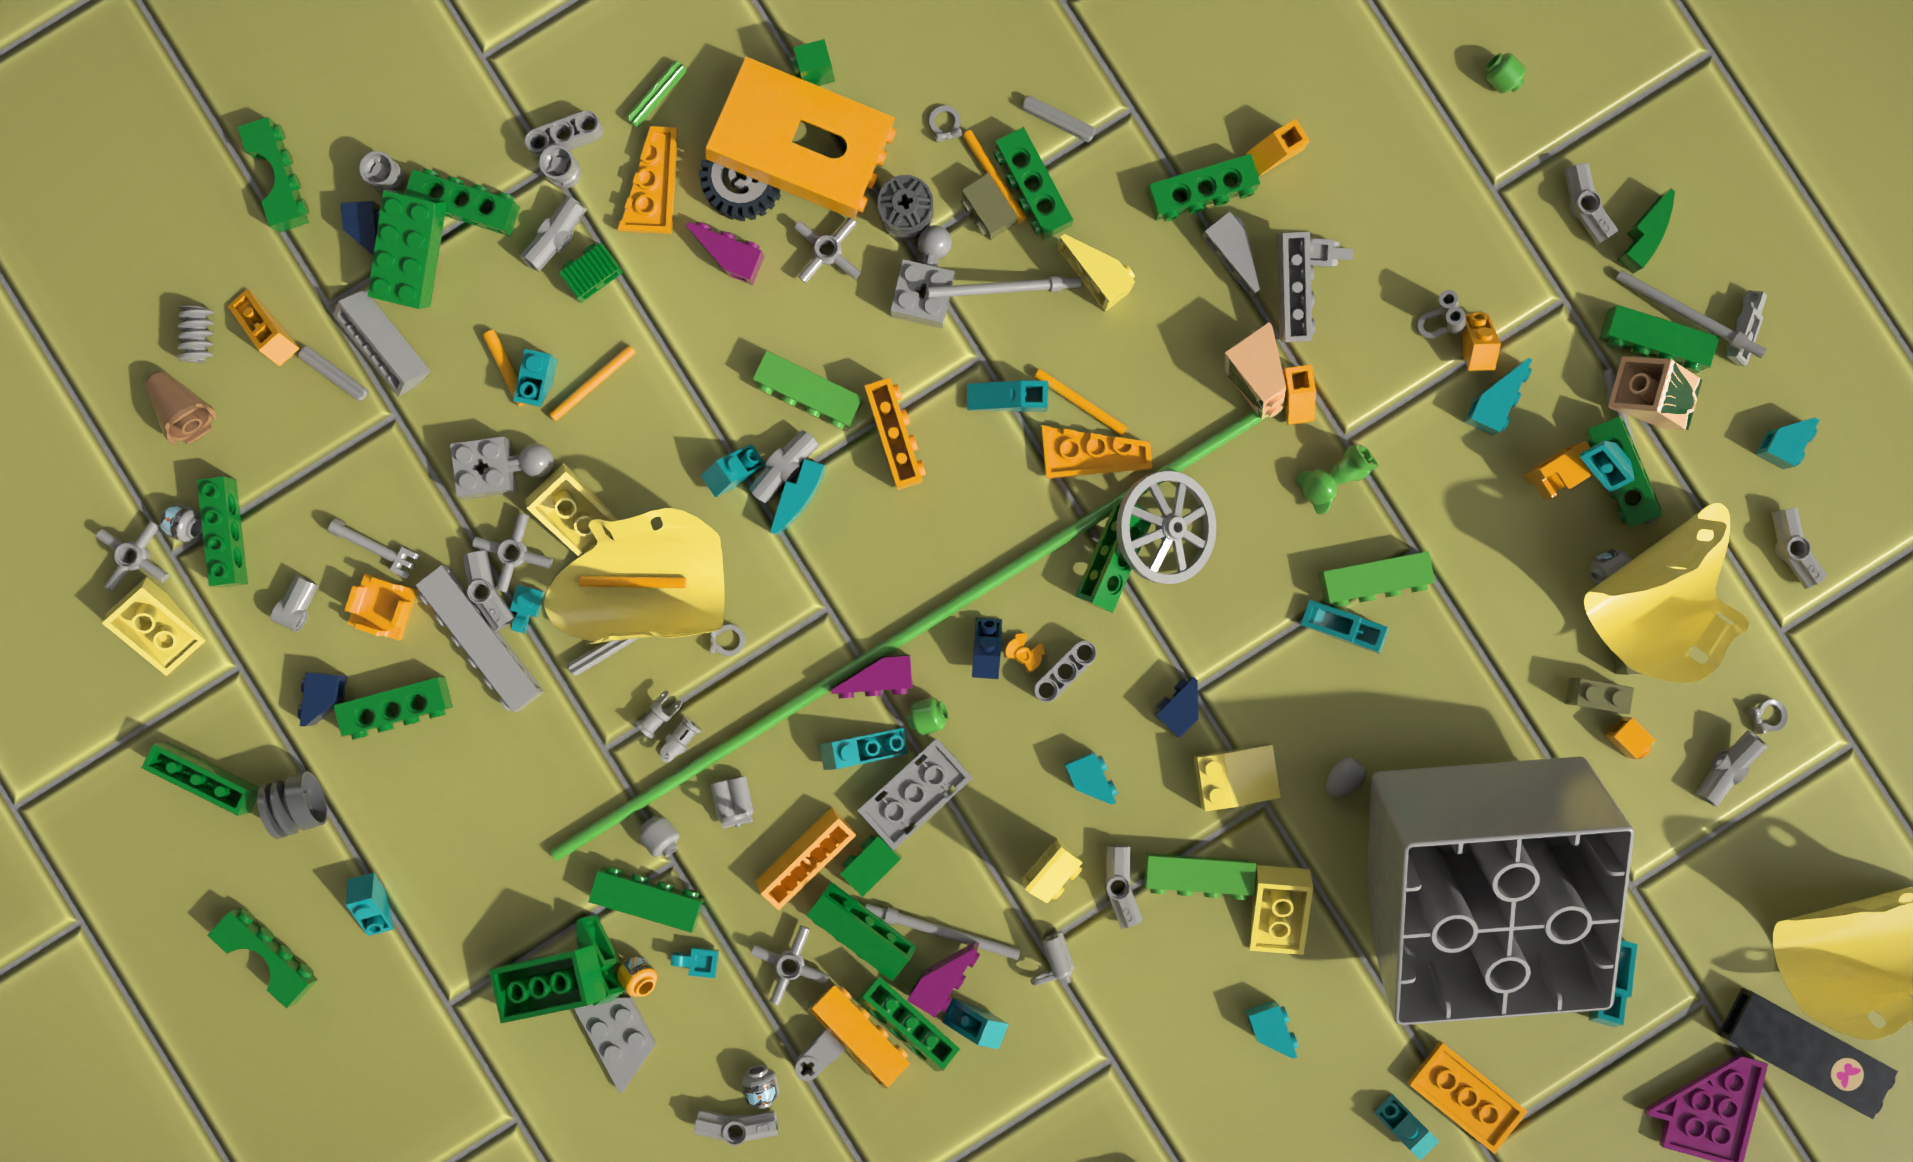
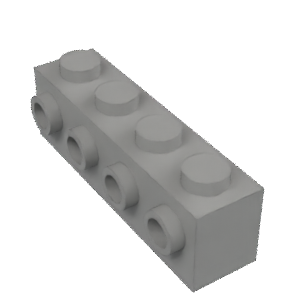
M1310 232L1277 234L1279 332L1281 342L1312 341V335L1315 334L1314 318L1312 319L1315 297L1314 292H1311L1314 267L1310 264V254L1313 253V239L1310 237Z

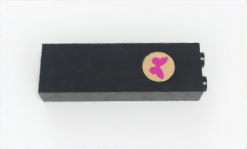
M1741 988L1717 1034L1871 1119H1874L1875 1115L1882 1109L1883 1100L1888 1090L1894 1086L1895 1077L1898 1073L1897 1070L1745 988Z

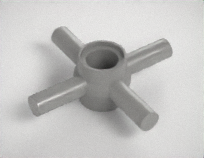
M848 218L833 236L824 235L820 237L800 220L794 229L814 245L813 253L815 257L799 274L798 278L806 284L822 264L831 265L835 263L855 280L861 271L841 255L842 247L840 243L857 225V222L852 218ZM832 245L835 249L831 255L826 256L820 253L822 247Z
M518 514L512 538L506 539L501 544L475 537L473 540V547L498 554L500 561L504 564L496 590L507 592L514 567L520 566L524 562L549 569L552 566L553 558L528 552L526 545L522 542L529 519L528 515ZM515 545L518 549V555L515 559L511 560L508 557V550L511 546Z
M150 520L136 542L123 543L104 529H101L96 534V538L115 550L114 558L117 564H119L105 584V588L115 592L129 570H138L140 568L162 583L167 580L169 574L150 562V552L146 548L159 529L160 524ZM134 550L136 556L134 561L131 562L129 556L131 551Z
M800 925L791 950L784 951L780 955L757 945L753 947L751 955L774 964L780 976L770 999V1002L780 1005L789 981L798 978L800 975L826 985L829 975L806 966L800 954L810 931V928ZM786 959L794 960L797 964V969L794 971L786 970L783 966V961Z

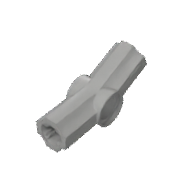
M1589 163L1577 164L1564 170L1571 200L1569 213L1574 219L1580 220L1596 245L1616 233L1618 229L1601 206V198L1595 192ZM1581 200L1588 203L1589 210H1585L1581 206Z
M566 195L553 216L547 218L541 224L537 231V237L520 255L527 266L534 271L540 272L557 251H563L572 240V231L587 208L574 198Z
M801 430L783 449L780 448L775 451L767 460L764 471L749 487L751 493L765 504L768 503L786 481L789 482L799 472L800 465L804 459H807L819 447L814 437L808 432Z
M1798 508L1771 512L1777 537L1775 546L1777 557L1782 561H1786L1804 589L1819 584L1825 579L1827 574L1811 553L1810 542L1804 538ZM1792 543L1795 545L1796 552L1794 555L1790 551V545Z
M476 551L462 555L469 585L467 589L469 599L476 603L495 632L505 628L512 623L515 617L493 583L487 551ZM482 585H485L488 589V594L484 599L478 596V589Z
M1747 730L1728 751L1723 750L1715 756L1710 765L1712 770L1695 793L1705 802L1718 807L1731 787L1740 783L1746 777L1749 766L1768 748L1767 744L1758 735Z
M1107 845L1105 890L1108 893L1121 929L1129 928L1143 921L1129 883L1130 846ZM1115 880H1122L1124 882V889L1120 893L1111 891V884Z
M700 1109L695 1123L694 1134L724 1140L732 1146H737L744 1141L778 1135V1120L775 1110L745 1116L741 1114L731 1116ZM739 1125L743 1130V1134H733L730 1126Z

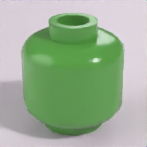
M1498 53L1485 67L1486 81L1499 93L1515 92L1525 82L1523 77L1526 68L1511 53L1503 55Z
M935 697L914 702L910 707V713L907 714L910 728L915 729L920 735H927L942 730L945 727V722L949 720L946 705Z

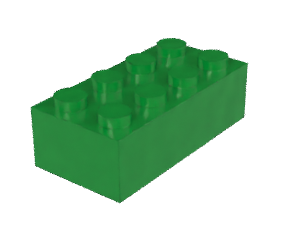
M383 190L367 297L416 309L431 307L447 202L399 190Z
M595 944L512 962L489 970L501 1024L584 1007L607 998Z

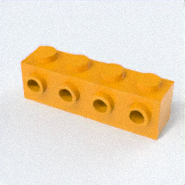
M887 378L864 385L897 490L923 483L921 476L926 475L922 460L916 461L914 451L918 450L914 434L908 436L906 425H909L910 422L906 409L900 410L897 401L902 399L898 384L892 385L891 379Z
M835 985L830 986L808 1011L882 1088H888L910 1064L906 1059L907 1053L899 1045L893 1046L887 1040L889 1037L888 1033L881 1026L877 1025L875 1027L868 1020L870 1017L868 1012L860 1005L856 1007L849 1000L851 995L842 986L838 988Z

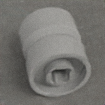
M552 145L542 152L539 160L541 171L554 186L568 189L579 182L582 171L580 164L567 148L561 145Z
M380 151L370 152L361 160L359 169L363 180L378 192L383 194V190L400 191L404 186L405 172L386 153Z

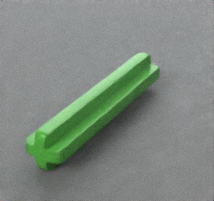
M677 60L674 61L629 112L627 119L632 125L639 127L686 73V68Z

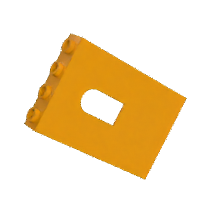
M745 57L706 146V160L855 220L858 211L863 213L868 202V197L865 196L867 189H873L878 174L874 172L877 165L882 167L887 155V151H884L886 143L891 144L897 130L893 128L895 117ZM800 121L842 137L847 145L845 154L840 158H829L792 143Z

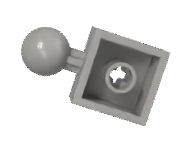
M932 225L925 228L918 238L919 249L924 255L922 264L902 260L891 307V316L943 329L950 297L927 298V295H925L924 299H920L919 293H917L921 290H926L927 287L952 286L954 284L955 271L938 267L939 259L945 257L951 249V236L945 228Z
M505 437L450 444L457 497L465 500L518 493L517 471H523L530 477L540 478L547 475L554 465L552 452L542 444L528 445L522 450L520 455L513 456L512 441ZM483 464H487L488 468L484 469L483 474V472H481V467Z

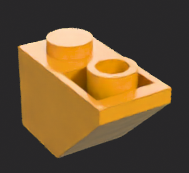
M1294 119L1271 133L1245 155H1252L1257 174L1261 176L1302 152L1310 140L1297 119Z
M1481 312L1465 314L1466 327L1461 332L1462 356L1468 371L1495 370L1501 342L1489 314Z
M1312 365L1285 368L1283 370L1286 385L1284 407L1287 425L1314 422L1316 388Z

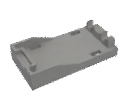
M936 738L857 811L894 851L971 781L973 776L954 754ZM923 754L927 756L921 764L917 765L915 763ZM954 786L956 790L946 797L944 793ZM883 790L888 794L879 802L875 799ZM914 822L915 826L906 833L904 829Z

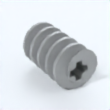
M180 306L179 308L184 311L178 313V318L185 322L178 324V329L184 331L178 334V340L185 343H181L177 347L179 351L184 353L178 355L177 360L187 363H207L205 358L213 357V353L206 351V348L214 346V343L207 341L206 337L213 336L214 332L206 330V327L214 325V322L206 319V316L214 315V311L198 306Z

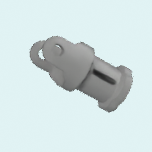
M667 690L662 692L650 705V710L641 720L634 722L635 726L651 739L655 736L654 732L664 721L668 722L682 705V702L678 700L670 708L661 707L662 703L669 696V691Z
M686 716L681 718L682 722L672 734L668 733L665 737L666 743L660 752V758L663 762H670L676 755L684 753L687 749L686 745L696 733L700 734L702 731L697 724Z

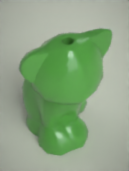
M1362 445L1348 447L1344 453V459L1337 462L1330 473L1321 469L1302 472L1296 477V482L1302 487L1304 497L1313 504L1317 514H1324L1330 509L1332 501L1337 494L1338 484L1360 481L1368 476L1371 470L1378 467L1376 459L1367 447Z

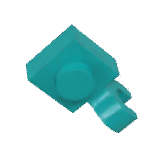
M520 585L516 586L510 611L517 612V615L513 620L511 630L526 633L530 616L538 618L545 592Z
M692 947L691 955L673 952L670 966L689 967L688 976L715 978L719 950Z

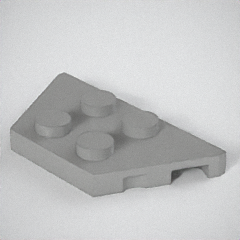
M618 996L608 1003L597 1006L591 1004L575 1008L619 1093L623 1092L657 1043L632 996Z

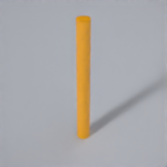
M968 130L962 135L986 174H990L1018 216L1017 223L1024 222L1027 219L1026 215L973 132Z
M630 345L625 347L555 407L549 415L557 421L636 353Z
M1039 369L1035 374L1034 378L1039 381H1048L1049 388L1121 436L1127 429V426L1043 370Z
M580 576L579 586L686 588L687 578Z

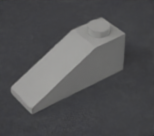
M1229 211L1208 228L1201 238L1252 298L1260 289L1247 232L1244 229L1245 224L1237 215L1233 216Z

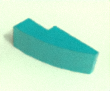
M804 459L797 483L794 484L786 481L770 533L778 536L802 514L821 484L826 471L825 465Z
M1309 600L1301 622V626L1377 654H1381L1389 632L1387 626Z
M1621 940L1614 1003L1607 1010L1590 1011L1589 1021L1614 1028L1624 1025L1627 998L1632 997L1638 944Z

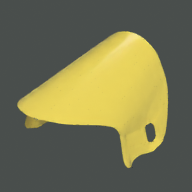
M1714 503L1702 509L1585 595L1584 607L1593 627L1606 645L1635 672L1669 682L1692 683L1708 677L1719 667L1729 645L1738 635L1747 631L1749 622L1746 616L1723 603L1716 596V586L1730 534V515L1728 509L1721 503ZM1715 613L1723 614L1731 621H1733L1735 624H1730L1724 621ZM1693 646L1699 648L1708 655V662L1704 664L1698 663L1689 656L1688 651Z
M674 508L652 510L617 521L591 520L588 526L597 540V545L570 563L554 578L544 600L545 611L553 625L571 636L582 640L594 641L586 644L654 636L674 638L721 630L724 618L725 594L720 537L717 532L698 517ZM654 517H660L663 526L658 530H653L650 523ZM602 526L611 532L613 539L605 534ZM579 577L687 578V587H580Z
M1913 887L1884 893L1776 923L1773 931V950L1776 963L1788 991L1801 1011L1807 1016L1839 1033L1865 1040H1877L1890 1036L1913 1021V997L1911 996L1913 995ZM1873 1011L1879 1013L1887 1022L1885 1027L1876 1028L1869 1021L1868 1014Z

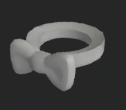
M944 105L935 108L931 112L929 125L932 132L936 134L935 141L937 143L946 139L962 137V131L959 129L960 116L958 111L953 107ZM948 112L954 116L955 124L952 132L943 133L936 127L934 120L939 113Z
M731 624L723 625L721 630L710 632V653L714 654L717 651L726 656L738 654L744 648L745 634L739 627ZM725 630H734L739 635L740 642L736 649L728 651L716 643V637Z
M1764 700L1758 707H1751L1747 710L1755 724L1754 732L1756 734H1765L1767 731H1779L1787 723V710L1778 700ZM1768 705L1774 706L1779 712V721L1774 726L1763 723L1761 720V715Z

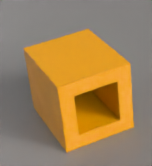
M1622 716L1604 735L1619 751L1631 759H1641L1651 751L1650 746L1656 741L1633 717Z

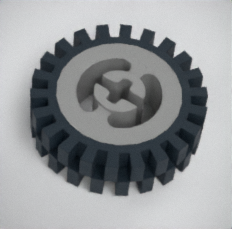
M705 159V161L702 160L701 162L702 171H699V177L704 195L711 207L715 208L720 215H727L728 219L734 220L735 217L739 221H745V218L750 217L751 220H755L756 215L761 214V216L767 214L766 210L768 208L772 210L775 206V200L779 201L781 197L780 189L761 181L755 183V179ZM726 173H728L732 186H735L737 192L743 194L733 193L724 186L723 180ZM737 176H746L747 179L743 181L742 179H737Z

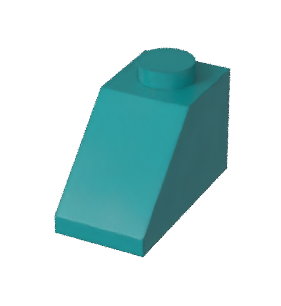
M1602 441L1579 454L1583 462L1609 493L1634 481L1631 460L1617 443Z
M952 998L942 1022L976 1045L999 1049L1009 1025L994 1014L956 998Z

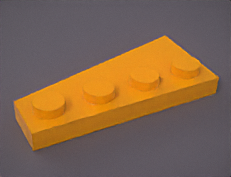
M650 126L640 157L639 168L633 179V187L625 204L622 221L620 220L619 232L672 234L678 143L677 127Z
M1041 425L1046 479L1152 469L1150 442Z

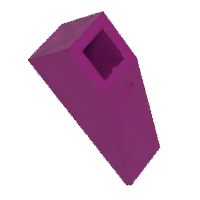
M696 221L695 224L687 222L686 226L692 235L728 276L750 285L754 284L764 259V254L762 250H759V245L745 240V243L736 241L734 235L725 231H721L720 234L710 231V226Z
M911 656L882 658L832 689V694H838V699L854 698V692H865V697L881 696V690H891L892 695L908 694L907 688H913Z
M975 941L925 969L912 988L907 1001L933 1017H936L940 1010L945 1012L952 1000L949 997L950 993L954 988L958 990L966 978L963 974L968 966L972 968L980 956V953L977 952L979 943Z

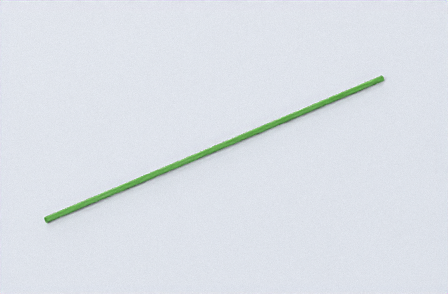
M1253 410L1156 472H1181L1264 419H1261ZM1165 481L1158 482L1157 485H1160ZM1147 488L1139 497L1146 494L1150 490ZM1129 489L550 850L552 857L555 861L564 858L1109 517L1116 499L1123 500Z

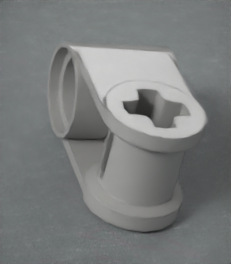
M826 1029L811 1042L809 1047L797 1059L795 1071L798 1078L803 1081L815 1079L845 1049ZM803 1062L806 1064L812 1062V1070L809 1068L803 1070Z

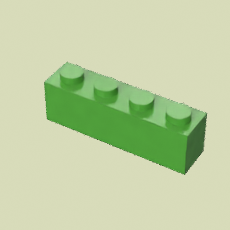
M766 351L753 377L754 382L758 384V390L768 395L775 392L782 396L781 401L793 407L798 403L806 407L804 412L816 418H819L820 415L829 418L828 423L841 430L844 426L849 429L851 428L864 402L862 396L769 351Z
M1429 551L1318 573L1324 604L1333 603V608L1349 605V599L1359 598V603L1376 600L1375 594L1385 593L1386 598L1402 595L1401 589L1411 588V592L1428 590L1427 584L1435 583Z
M1146 853L1144 886L1146 889H1150V893L1166 894V890H1176L1177 895L1193 896V892H1204V897L1220 898V894H1231L1230 898L1246 900L1247 895L1254 896L1256 863L1252 860Z

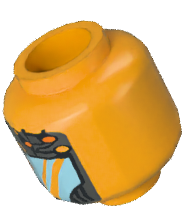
M635 956L626 959L621 964L617 973V979L630 996L642 997L651 993L655 988L657 972L645 957Z

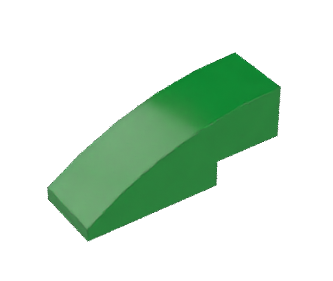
M1672 188L1662 193L1626 233L1634 241L1618 258V261L1633 274L1644 268L1664 237L1674 204L1675 191Z
M597 915L578 919L576 921L577 948L595 944L607 995L606 999L593 1003V1005L597 1006L611 1002L625 992L613 968L620 963V960Z

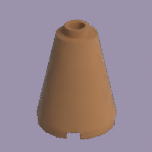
M155 372L147 378L145 389L168 442L173 445H178V441H184L186 444L202 438L211 430L212 426L210 423L213 418L216 421L217 415L208 403L167 372Z

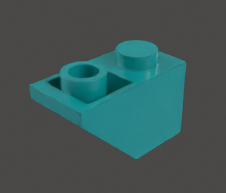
M524 349L513 401L541 407L552 387L558 359L551 354Z
M1814 417L1767 431L1755 455L1781 469L1796 467L1805 457L1804 449L1806 445L1813 440L1817 433L1816 426L1819 419Z
M750 444L716 460L701 477L716 498L734 489L765 468L766 463L753 444Z
M1090 752L1064 763L1076 791L1111 805L1116 803L1114 796L1118 795L1113 781H1107L1103 771L1108 769L1102 755L1096 756L1095 752Z
M375 873L348 879L346 906L366 935L371 936L393 930L394 924L385 888Z
M1273 1000L1245 1010L1252 1034L1259 1043L1292 1059L1297 1057L1295 1048H1298L1299 1045L1294 1033H1289L1286 1023L1290 1022L1284 1006L1280 1007Z
M1393 1094L1374 1111V1114L1420 1161L1439 1143L1437 1138Z

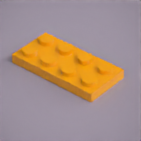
M1439 1041L1407 1082L1494 1154L1528 1112L1441 1041Z

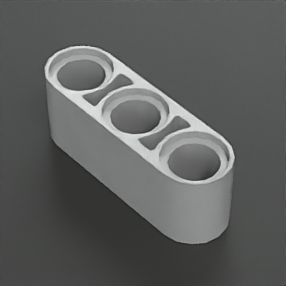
M586 110L529 131L525 137V145L536 158L540 159L542 152L552 145H561L570 151L595 142L602 137L604 128L596 114ZM595 122L593 129L589 131L584 130L586 123ZM563 131H570L567 139H559ZM545 140V145L542 148L535 149L537 141Z
M1080 641L1074 644L1035 683L1033 691L1036 698L1046 703L1056 699L1095 660L1097 650L1094 644L1089 641ZM1081 645H1086L1091 650V656L1084 661L1077 656V649ZM1062 664H1068L1072 668V675L1068 679H1062L1058 675V668ZM1045 682L1050 683L1053 687V693L1048 698L1041 697L1038 691L1040 685Z

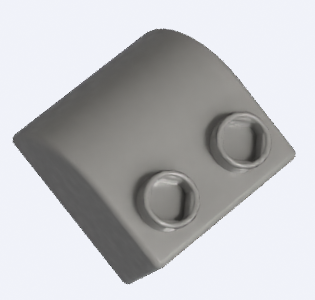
M1579 756L1378 771L1372 775L1368 845L1369 909L1381 979L1391 1013L1397 1024L1410 1025L1607 1010L1612 1007L1627 898L1634 829L1586 758Z

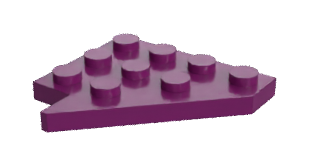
M1737 1054L1644 1108L1645 1114L1665 1120L1659 1145L1663 1148L1714 1162H1744L1768 1063Z

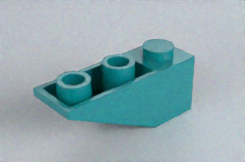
M1527 358L1521 361L1476 396L1464 423L1491 435L1497 434L1501 430L1504 431L1510 422L1511 417L1508 416L1510 409L1516 406L1521 397V392H1519L1522 382L1525 383L1531 374L1532 368H1529L1532 359Z
M1021 380L967 384V411L1046 412L1048 408V381Z
M904 728L819 744L824 770L840 769L908 754Z

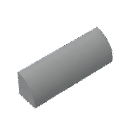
M365 289L339 300L333 313L334 318L398 397L407 393L425 379L430 372L429 368L375 301L367 297L368 293Z

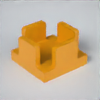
M1586 441L1568 446L1529 470L1523 476L1528 484L1533 483L1544 500L1551 499L1557 496L1556 492L1563 487L1571 489L1591 476L1593 472L1579 455L1590 447Z
M364 573L360 586H352L345 607V611L351 612L347 624L354 626L353 628L377 636L401 640L418 590Z

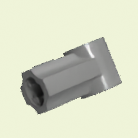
M295 575L284 599L280 600L274 607L270 617L271 621L291 631L299 632L308 618L307 609L319 585L307 578Z

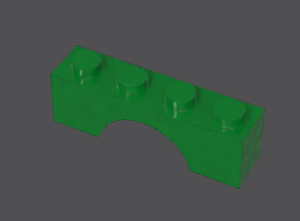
M265 117L238 126L245 152L255 159L269 161L274 170V186L270 194L261 201L269 227L281 233L308 224L307 214H309V208L306 201L301 198L299 192L301 183L295 173L293 174L291 167L293 158L289 150L285 149L283 140L286 137L281 125L276 124L269 117Z
M237 908L229 911L207 936L226 954L238 949H249L260 954L268 964L270 971V981L266 991L286 1009L296 1004L318 980L313 975V970L308 965L300 963L295 959L292 950L287 946L280 945L274 939V934L269 929L258 925L254 921L255 917L248 910Z

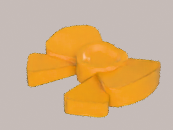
M1027 633L1016 634L1014 639L1006 646L1004 657L1015 659L1024 665L1028 673H1032L1038 668L1042 656L1045 654L1043 645L1039 643L1030 652L1029 648L1024 647Z

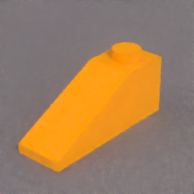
M246 289L228 305V308L258 351L278 366H281L299 349L288 332L250 290Z

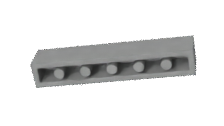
M439 566L416 584L420 590L418 595L426 605L433 607L436 611L434 616L442 626L445 627L447 625L453 633L450 635L453 642L460 648L463 646L469 654L466 657L470 664L476 669L480 668L485 675L483 677L484 682L490 689H496L501 696L499 701L506 710L520 712L545 692L499 631L495 632L476 603L469 599L466 588L449 566Z

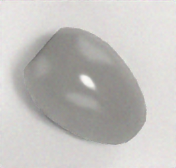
M1353 757L1341 760L1334 766L1327 778V793L1333 798H1341L1353 793L1365 781L1366 769Z

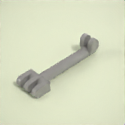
M337 518L330 523L328 533L336 537L341 536L393 562L390 571L408 579L410 573L402 570L401 567L404 565L413 569L415 564L406 560V557L408 555L410 558L418 560L420 556L418 553L406 547H401L399 553L345 527L347 523Z

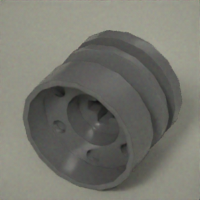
M899 175L889 179L882 186L878 195V213L884 230L893 238L901 241H912L919 238L920 233L925 228L931 226L934 219L933 196L929 187L921 179L912 175ZM902 201H907L909 209H904Z
M309 771L290 776L285 782L278 780L273 782V784L262 785L258 789L257 804L259 814L266 830L273 838L280 839L298 833L299 829L305 831L326 823L328 812L326 799L319 781Z

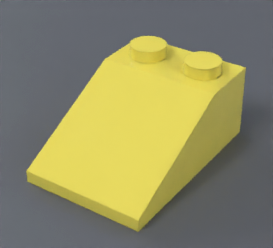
M1066 234L1060 237L1057 250L1076 275L1081 278L1082 283L1104 311L1130 293L1135 283L1133 280L1135 275L1128 265H1122L1119 260Z
M564 463L525 499L526 508L578 557L597 545V540L588 526L591 520H618L589 487ZM602 526L605 534L611 538V532Z
M148 577L143 579L106 613L102 622L103 625L166 676L206 641V638L170 596Z
M1272 744L1193 756L1200 806L1204 811L1233 808L1281 798Z
M1056 838L1023 876L1024 888L1030 894L1046 903L1051 899L1055 901L1063 893L1064 888L1062 886L1068 879L1074 880L1081 872L1082 868L1080 865L1083 862Z
M1256 865L1255 894L1252 898L1250 951L1304 955L1313 894L1310 869Z

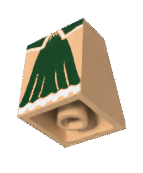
M1267 323L1225 352L1224 372L1261 419L1268 415L1273 417L1283 409L1286 391L1273 326Z
M1622 356L1608 408L1663 429L1688 431L1702 379L1672 359Z

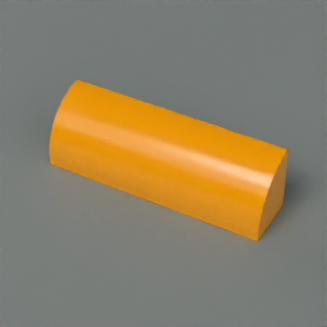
M833 807L755 881L760 894L777 910H780L856 836L850 825Z

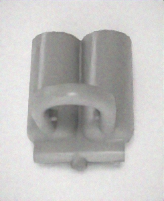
M1453 290L1442 292L1439 297L1440 309L1424 314L1418 321V331L1422 336L1430 339L1447 332L1459 334L1466 327L1465 312L1459 307L1458 295ZM1441 314L1446 317V327L1438 328V331L1432 333L1424 330L1423 324L1425 320L1432 317L1436 318V316Z
M746 776L710 784L717 819L721 822L722 828L732 826L737 828L741 827V824L753 822L752 814L754 809Z
M1058 931L1046 936L1045 940L1042 941L1052 971L1033 977L1030 980L1032 985H1040L1056 979H1061L1063 985L1071 982L1070 978L1074 969V963L1063 932Z

